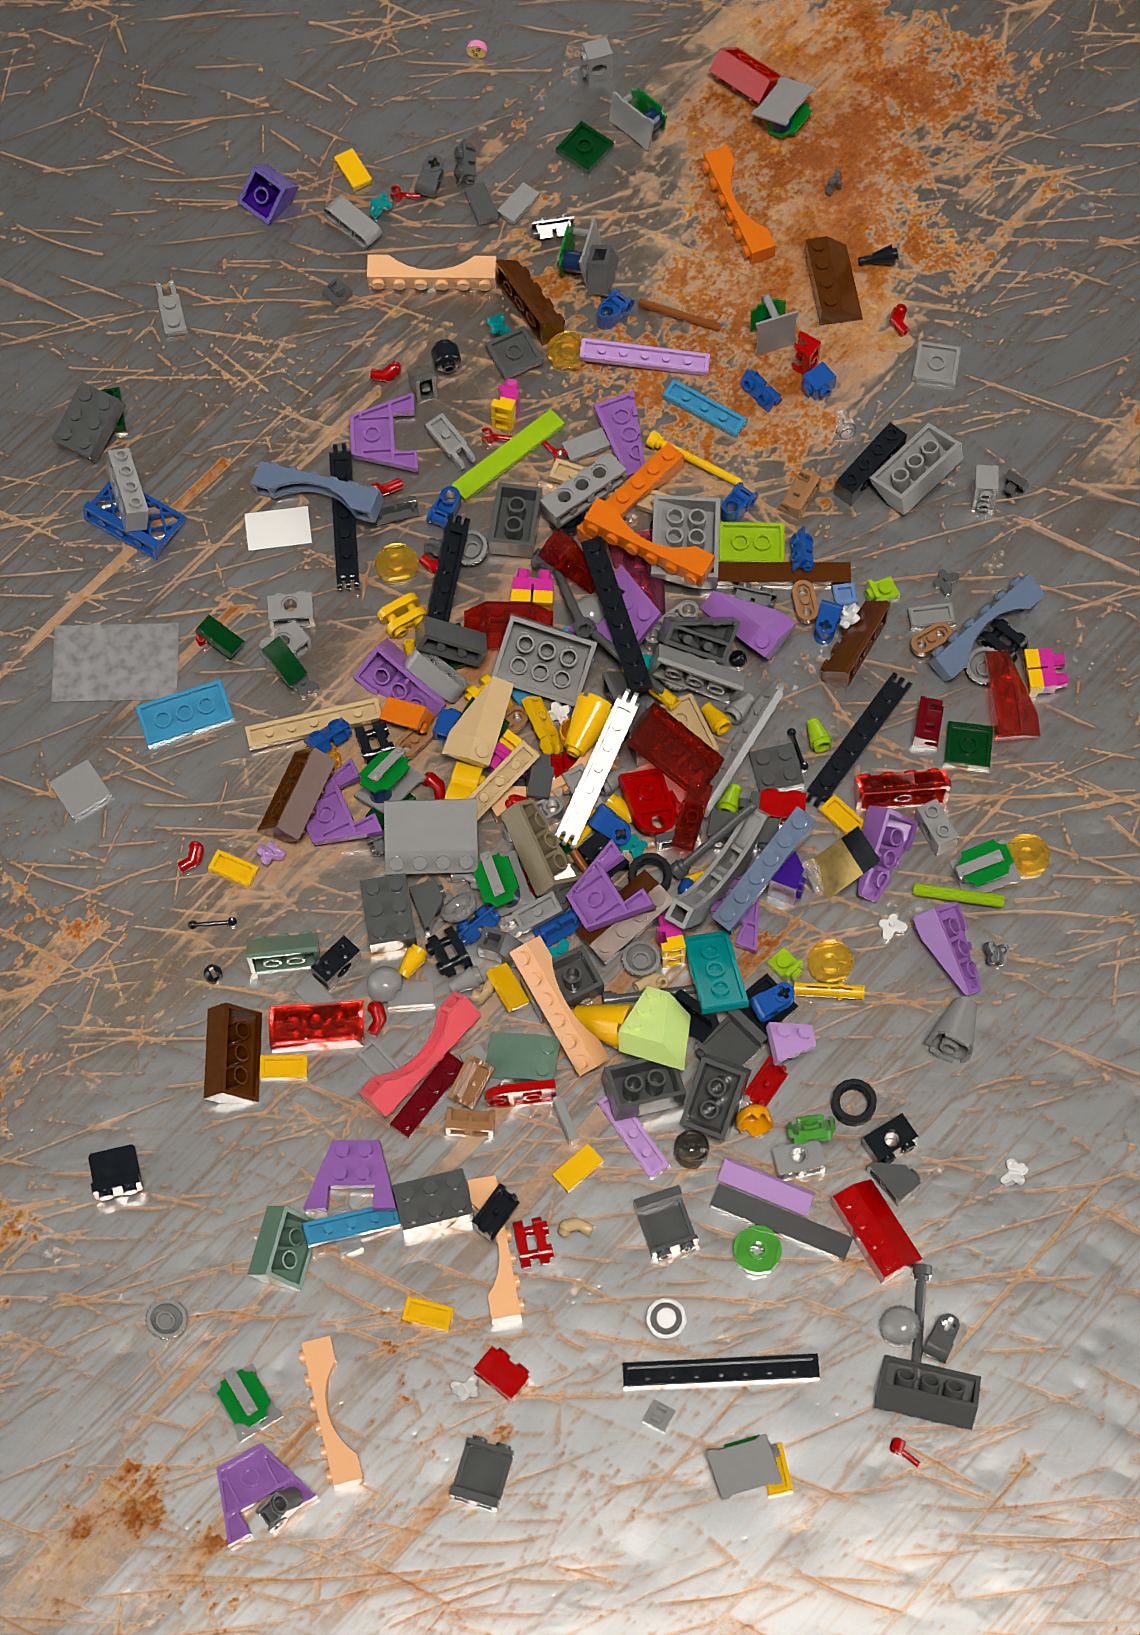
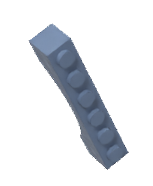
M271 461L268 463L259 462L250 483L256 494L274 499L297 492L322 493L343 503L356 519L372 523L376 522L385 501L380 490L374 486L369 485L366 487L354 481L345 482L334 476H320L316 472H304L292 466L287 468Z
M1030 574L1022 577L1018 575L1009 582L1011 586L1006 591L1002 589L994 596L995 601L991 604L986 603L978 610L980 614L976 618L971 617L962 624L964 628L960 632L955 631L947 638V644L944 646L939 645L931 652L933 656L927 662L944 682L953 679L968 665L973 643L979 632L988 622L1003 613L1028 610L1046 595Z
M797 806L715 911L712 918L733 934L748 915L771 879L817 826V821Z

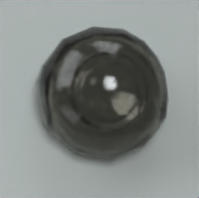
M696 1130L681 1132L675 1139L673 1156L678 1164L687 1169H695L706 1163L709 1155V1141L705 1135Z

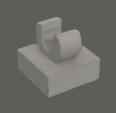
M654 1399L642 1423L664 1434L676 1410Z

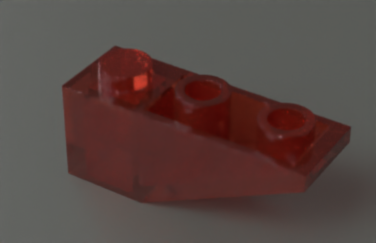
M557 528L545 542L537 556L592 594L596 588L584 552L574 539Z
M689 777L671 846L693 852L713 789L712 784Z

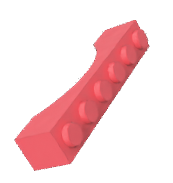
M454 991L438 1008L432 1033L419 1053L397 1070L374 1076L359 1094L375 1112L387 1117L395 1111L403 1098L412 1092L417 1083L428 1075L431 1068L444 1058L445 1053L460 1041V1037L475 1025L476 1020L481 1016L479 1011L465 995Z

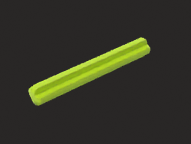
M915 883L913 887V895L919 897L999 908L1004 907L1005 896L1001 894Z

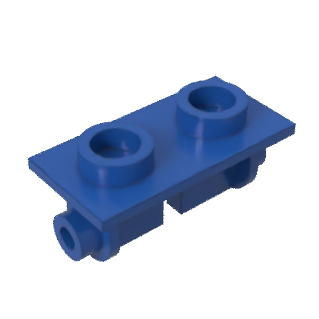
M746 369L739 384L769 413L774 403L778 405L782 401L781 394L771 385L766 387L768 382L758 371Z
M802 526L790 539L793 572L798 567L806 572L811 571L814 567L813 554H811L813 552V538L810 534L805 533V526Z
M343 718L334 719L325 728L312 732L303 742L309 747H315L325 753L332 749L329 743L330 740L337 746L350 738L349 735L352 734L349 726L351 725Z
M482 905L474 912L476 915L472 919H466L456 926L458 929L456 933L458 936L462 935L460 940L464 946L472 945L481 937L482 933L478 929L480 926L483 929L484 926L493 928L499 923L498 920L501 919V916L497 911L492 913V910L495 908L493 905Z
M570 909L535 928L532 932L535 937L541 936L546 947H550L561 939L575 933L581 922L576 912Z

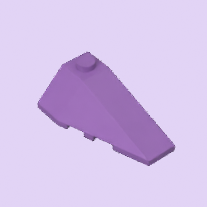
M712 591L700 608L710 617H734L739 620L740 625L736 636L769 660L773 658L797 625V623L779 610L717 591Z
M869 805L862 832L881 862L859 877V896L873 902L879 900L890 882V874L895 867L898 868L902 862L900 860L905 850L910 849L919 822L890 808Z
M955 901L937 906L912 917L915 922V929L921 939L962 992L968 996L981 991L976 964L971 960L969 954L973 950L972 944L966 940L965 931L968 930V926L959 902Z

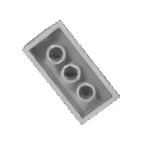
M927 423L883 464L869 480L889 506L905 515L963 461L962 445L940 429Z
M659 643L653 652L648 673L652 677L727 704L733 702L744 689V674L738 672L734 667L718 665L714 660L696 657L694 653L679 651L674 646Z

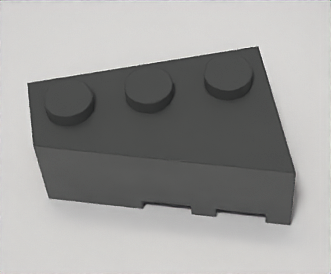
M664 617L657 638L665 644L725 664L740 621L734 617Z

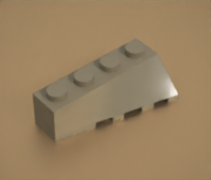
M533 799L518 801L500 813L537 897L551 891L555 893L578 881L582 876V872L578 873L572 865L574 860L570 854L566 856L559 845L561 840L557 835L550 832L548 829L549 822Z

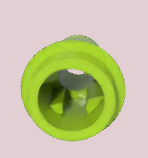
M818 718L808 720L806 725L811 748L817 753L829 750L832 746L831 736Z
M734 783L729 784L716 805L717 810L738 813L742 788Z

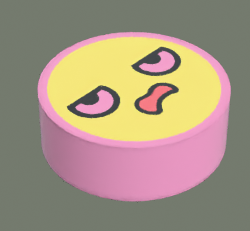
M472 40L467 44L466 53L472 58L482 59L486 57L488 47L482 41Z

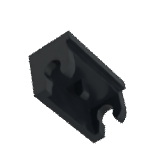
M499 1183L472 1220V1228L490 1241H493L520 1204L515 1193L510 1194L506 1187Z

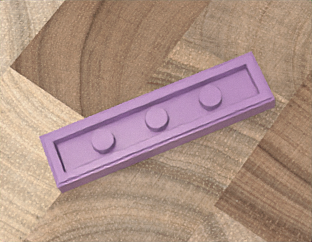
M605 1096L597 1101V1105L650 1180L670 1168V1164L637 1117L615 1121L608 1097Z
M729 1157L725 1158L717 1179L803 1216H807L815 1193Z

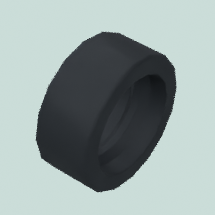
M644 853L632 861L628 871L629 882L636 877L640 867L652 864L658 866L663 871L664 878L660 885L668 891L672 881V870L667 859L656 853Z
M844 1080L837 1085L832 1095L831 1109L833 1115L839 1122L847 1126L856 1127L864 1125L875 1113L877 1103L875 1091L870 1084L863 1080ZM848 1090H858L864 1093L868 1101L865 1112L857 1116L845 1113L840 1106L842 1094Z

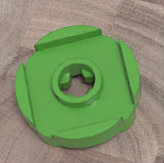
M819 1114L797 1118V1123L792 1125L790 1121L787 1124L788 1135L794 1139L795 1144H804L808 1140L813 1139L828 1141L832 1139V1133L836 1130L835 1119L829 1116L830 1120H826L824 1115Z
M753 1225L743 1232L741 1231L737 1235L733 1246V1255L738 1267L754 1275L770 1273L779 1263L782 1253V1245L778 1237L770 1228L761 1225ZM756 1244L761 1245V1249L764 1250V1253H760L759 1256L754 1255V1252L750 1250L751 1247L755 1248Z

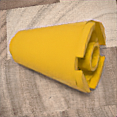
M584 692L579 693L564 743V747L567 749L566 752L575 758L585 756L598 741L611 712L612 704L592 693H589L588 696H583Z
M577 1005L571 1011L581 1024L598 1037L601 1042L619 1050V1029L634 1005Z

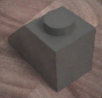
M429 365L417 366L407 371L408 381L417 404L438 397L436 375Z
M435 878L409 887L410 897L426 936L431 934L444 906L443 898H446L442 884L438 885Z
M871 1162L867 1166L866 1172L897 1207L920 1189V1176L914 1169L909 1170L906 1165Z

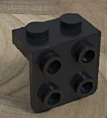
M134 1145L99 1151L88 1156L93 1181L91 1189L96 1200H109L114 1196L131 1195L137 1191L144 1190Z

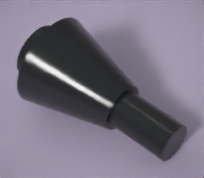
M892 244L872 253V255L859 257L860 266L871 263L895 265V261L899 260L897 247L892 248Z

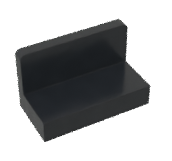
M680 989L675 994V999L691 1015L689 1036L703 1043L719 1025L717 1014H702L699 1001Z

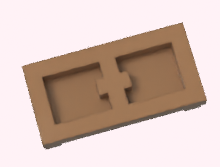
M801 469L790 490L778 506V510L800 520L820 487L821 476Z
M469 1054L447 1096L474 1110L496 1068Z
M447 1107L446 1135L494 1138L496 1112L495 1110L476 1111Z

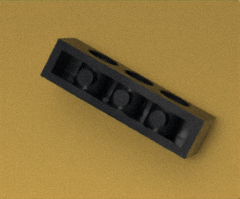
M889 422L837 479L834 495L849 506H852L872 484L869 478L906 444L907 434Z

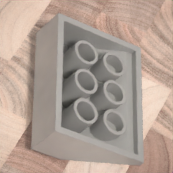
M654 494L652 542L668 547L697 546L715 555V562L702 587L697 584L688 583L677 574L672 575L657 564H651V576L691 588L716 589L719 563L720 498Z
M511 613L492 676L513 683L514 688L575 707L577 697L582 692L597 641L587 637L582 638L575 633Z
M476 798L384 801L385 875L403 873H468L476 871L478 868Z

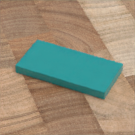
M728 930L685 936L686 958L702 1014L749 1007L748 997Z

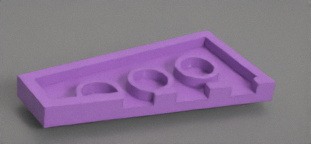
M634 390L593 404L594 412L610 443L614 456L617 457V460L626 469L627 480L645 464Z

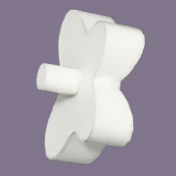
M853 603L847 611L844 609L841 612L840 625L844 629H847L860 619V616L857 614L860 607L856 603Z
M554 701L551 704V710L548 711L552 721L558 720L561 724L566 718H570L569 712L571 707L570 705L562 706L558 701Z
M891 914L888 920L882 919L879 921V928L883 930L882 938L885 942H890L895 933L904 934L907 932L908 927L906 923L899 921L896 914Z
M1010 1158L1006 1162L1009 1171L1001 1177V1182L1005 1186H1011L1015 1183L1022 1185L1025 1182L1024 1175L1029 1169L1024 1163L1019 1164L1015 1159Z
M471 1375L465 1383L453 1381L450 1385L452 1392L458 1395L460 1401H465L467 1398L479 1395V1380L476 1375Z

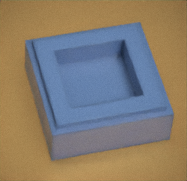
M854 582L832 585L834 603L844 605V607H850L853 603L858 605Z

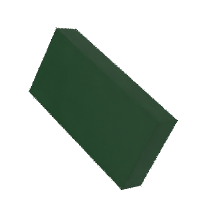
M208 615L195 630V633L230 659L245 642L211 615Z

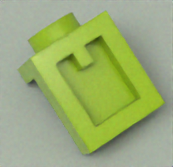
M891 576L873 582L872 579L867 580L864 591L868 601L891 602L900 597V593Z
M784 947L767 962V966L783 982L795 981L803 973L804 961L794 958Z

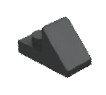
M539 753L540 757L526 770V797L549 799L554 767L551 766V754Z

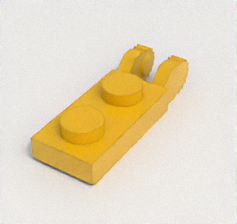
M526 696L521 702L526 715L534 727L535 734L539 737V746L543 750L542 752L544 754H561L564 749L559 733L540 696Z

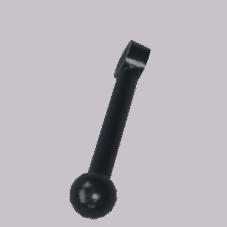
M790 728L787 734L794 743L801 771L806 772L809 765L804 762L795 736L796 730Z
M234 917L224 921L196 922L192 920L188 926L190 929L219 925L235 927L237 920Z

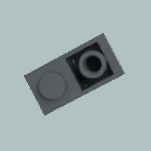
M591 246L587 261L589 295L609 296L619 261L612 246Z
M484 926L477 946L478 956L500 963L507 962L509 966L518 968L509 952L524 943L507 932Z

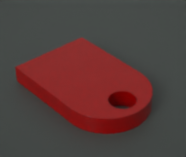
M655 768L620 774L617 779L634 825L641 832L650 836L668 832L676 821V810L662 769ZM652 820H658L662 828L655 827Z
M555 1079L492 1087L484 1093L485 1103L488 1106L497 1108L552 1103L553 1097H556Z

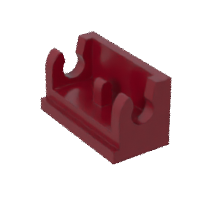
M921 696L912 746L937 750L944 711L943 701Z

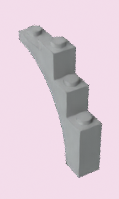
M756 808L754 812L737 825L720 853L701 877L682 894L674 897L665 915V919L682 929L705 922L714 902L725 898L735 877L745 874L754 856L752 852L771 815Z

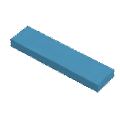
M675 379L672 380L662 394V399L736 439L748 422V419Z
M372 1206L304 1222L301 1226L307 1248L399 1227L401 1221L398 1211H374Z

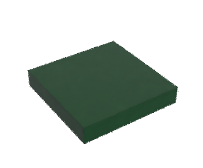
M580 121L555 148V153L589 174L614 147V142L583 121Z
M948 721L944 765L989 771L994 726Z

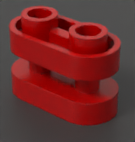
M541 1217L531 1218L532 1226L523 1227L522 1220L512 1222L521 1269L530 1268V1260L539 1258L540 1265L550 1264V1259L554 1258L552 1244H547L545 1235H549L547 1221H542ZM534 1235L537 1249L528 1250L526 1237Z

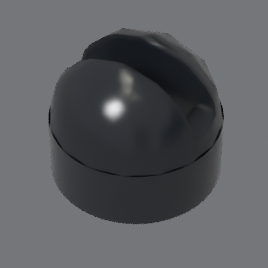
M736 650L730 654L729 665L731 667L741 670L746 666L747 656L743 651Z
M211 964L205 968L204 978L206 982L218 984L222 980L223 973L218 965ZM212 969L215 971L217 977L213 978L210 970Z

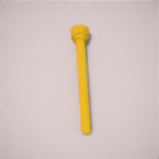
M653 430L647 439L646 446L652 449H660L667 441L664 440L661 433ZM671 444L684 455V460L734 485L739 482L743 483L741 478Z

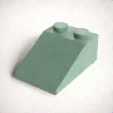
M491 1032L485 1062L496 1068L491 1078L503 1080L505 1083L513 1084L554 1079L561 1043L558 1038L540 1034Z

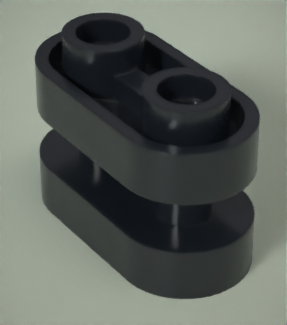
M994 619L988 626L990 632L983 631L977 637L981 647L989 646L997 650L1004 660V665L1011 667L1018 660L1016 653L1022 655L1024 650L1029 648L1028 638L1023 633L1016 632L1004 619Z
M380 719L371 722L372 729L365 731L363 725L354 727L366 766L381 751L388 752L395 749L393 742H388L386 737L390 735L386 722L381 723ZM376 738L379 748L372 750L368 739Z
M452 926L443 930L444 938L439 940L434 934L427 938L428 943L425 944L430 957L435 956L438 961L435 965L441 976L445 975L447 978L456 975L454 967L461 965L464 970L469 966H473L469 954ZM449 945L455 954V957L449 959L444 950Z

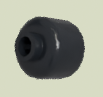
M443 339L436 342L435 346H433L431 355L434 367L445 373L455 371L461 363L458 345L448 339Z

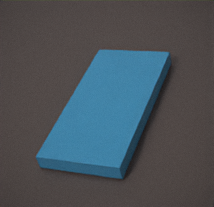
M221 679L135 706L149 749L235 721Z

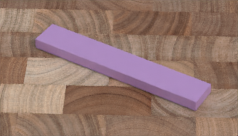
M582 338L579 360L708 376L710 354Z

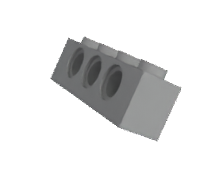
M130 449L108 450L106 471L125 532L147 530L149 510Z
M611 453L599 457L594 464L580 470L575 477L564 481L559 488L545 494L540 500L541 512L559 529L591 507L596 498H604L627 481L626 469Z

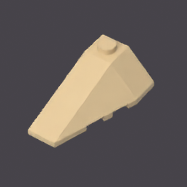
M492 676L449 731L442 754L483 769L488 767L499 738L514 684Z

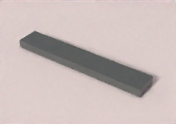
M722 1184L718 1185L710 1207L753 1225L768 1227L777 1235L841 1261H845L853 1241V1237Z

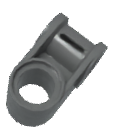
M430 155L426 158L421 173L416 180L415 193L432 198L437 197L444 176L443 160L440 156Z
M948 1313L939 1318L933 1333L928 1339L923 1354L944 1364L946 1363L960 1326L959 1320L955 1315ZM947 1322L952 1323L949 1331L944 1330V1325H946Z
M295 1487L279 1491L256 1510V1514L262 1516L269 1526L268 1531L271 1533L284 1525L288 1518L301 1506L302 1495Z

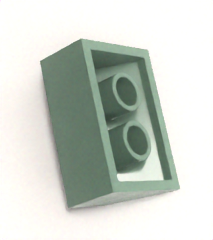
M302 931L298 935L282 933L276 935V937L256 936L252 940H247L246 954L251 974L311 968L320 958L317 932Z
M285 1205L267 1206L247 1275L267 1284L301 1291L314 1248H307L301 1225L304 1222L315 1219Z

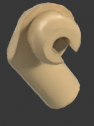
M656 973L649 974L633 982L636 992L645 990L647 986L664 989L669 985L667 977Z
M488 976L485 979L482 991L473 990L470 1000L476 1002L477 1005L484 1004L494 992L495 988Z
M578 1217L562 1220L559 1223L558 1234L562 1237H568L570 1232L577 1230L590 1236L594 1225Z

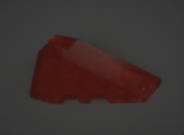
M1009 651L985 652L995 741L1041 737L1038 713Z

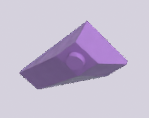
M386 638L375 647L353 678L373 694H380L387 698L393 697L425 706L435 715V719L442 707L447 703L439 694L406 669L404 661L408 656Z

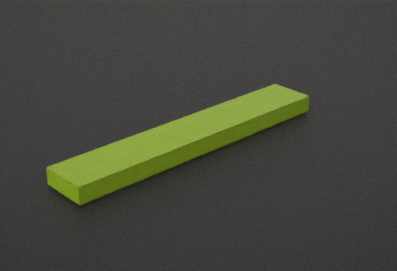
M549 409L457 479L451 486L459 490L460 498L466 503L538 448L544 440L547 441L564 428L565 422L552 409Z

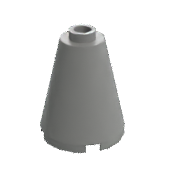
M968 996L955 998L929 1034L926 1044L931 1046V1053L938 1058L948 1062H953L954 1059H961L960 1063L970 1060L973 1054L977 1005L972 998Z

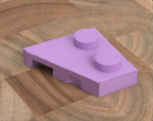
M769 1022L766 1026L774 1065H780L783 1060L793 1059L799 1056L800 1053L809 1052L816 1046L812 1025Z

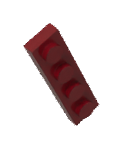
M447 1052L392 1120L390 1127L410 1140L453 1086L464 1063Z

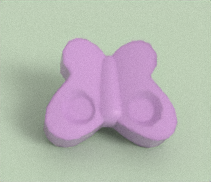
M268 842L266 846L259 844L256 850L261 855V861L264 864H270L272 859L282 861L286 855L285 851L276 847L274 842Z

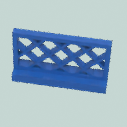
M109 481L92 502L87 501L83 506L84 520L157 560L161 556L162 548L186 522V516L143 492L147 507H156L160 513L148 515L147 530L125 532L122 520L115 515V512H119L117 506L114 507L112 500H115L114 494H111L110 490L112 487ZM103 501H110L111 507L102 509L97 505ZM174 517L178 521L175 524L166 525L164 518ZM161 519L162 526L150 527L149 520ZM164 531L165 536L160 541L152 537L151 533Z

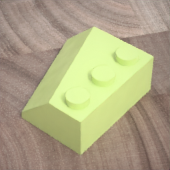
M647 986L619 1029V1051L685 1071L691 1015L669 992Z

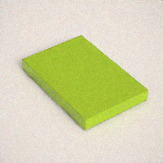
M720 522L719 562H785V523Z

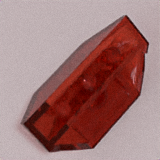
M485 601L464 611V627L486 633L487 650H499L511 613L553 626V611L533 602Z

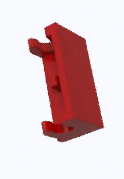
M800 331L797 336L798 343H794V348L797 350L795 357L802 361V366L792 363V368L804 375L818 365L821 341Z
M769 1055L745 1090L743 1101L749 1105L759 1104L767 1107L788 1076L786 1066L774 1065L773 1057Z

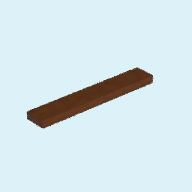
M792 562L718 563L717 585H738L739 581L752 585H794L800 580L809 581L812 585L826 586L851 583V562H814V567L809 572L804 571L800 567L793 572Z

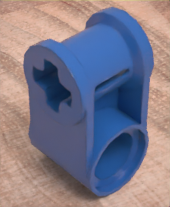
M614 289L598 306V327L603 330L612 329L631 311L634 300L626 298L620 293L619 289Z
M742 482L737 483L722 502L721 520L723 522H738L752 508L759 494L745 488Z
M447 486L442 489L435 504L429 510L426 519L427 523L433 522L442 526L444 530L449 512L454 514L452 522L454 521L461 507L460 492L456 487ZM450 497L455 498L452 502L446 501Z
M826 600L821 601L814 631V639L817 643L827 645L832 642L837 625H839L841 620L840 616L842 615L841 612L844 605Z
M603 803L599 805L587 821L595 830L612 839L616 844H625L631 838L630 825ZM624 828L625 835L620 834L617 836L616 829L622 830Z
M781 982L752 997L749 1000V1004L759 1021L765 1022L793 1004L795 991L791 984ZM782 992L784 995L788 994V998L785 999L783 996L779 997L780 993Z

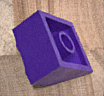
M268 164L254 165L237 202L265 223L271 225L291 205L299 186Z
M796 851L771 879L768 890V897L793 906L796 899L801 900L806 878L803 877L804 867Z

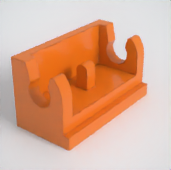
M388 697L379 719L383 722L386 721L388 724L394 723L414 729L415 731L420 729V733L424 734L428 730L431 721L434 720L435 715L425 706Z

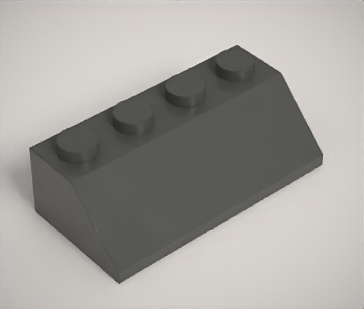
M606 671L602 673V692L606 701L612 704L610 708L612 710L618 695L623 696L626 688L630 689L624 672ZM630 691V694H629V696H628V699L631 700L632 697H633V695L631 694V691ZM639 697L636 702L640 705L624 738L637 768L662 759L663 749H665L662 738L660 736L657 737L654 732L656 726L652 717H647L645 701L643 698L639 699Z
M885 1355L875 1408L972 1430L979 1404L981 1376ZM914 1367L920 1369V1378L916 1380L917 1375L913 1371Z

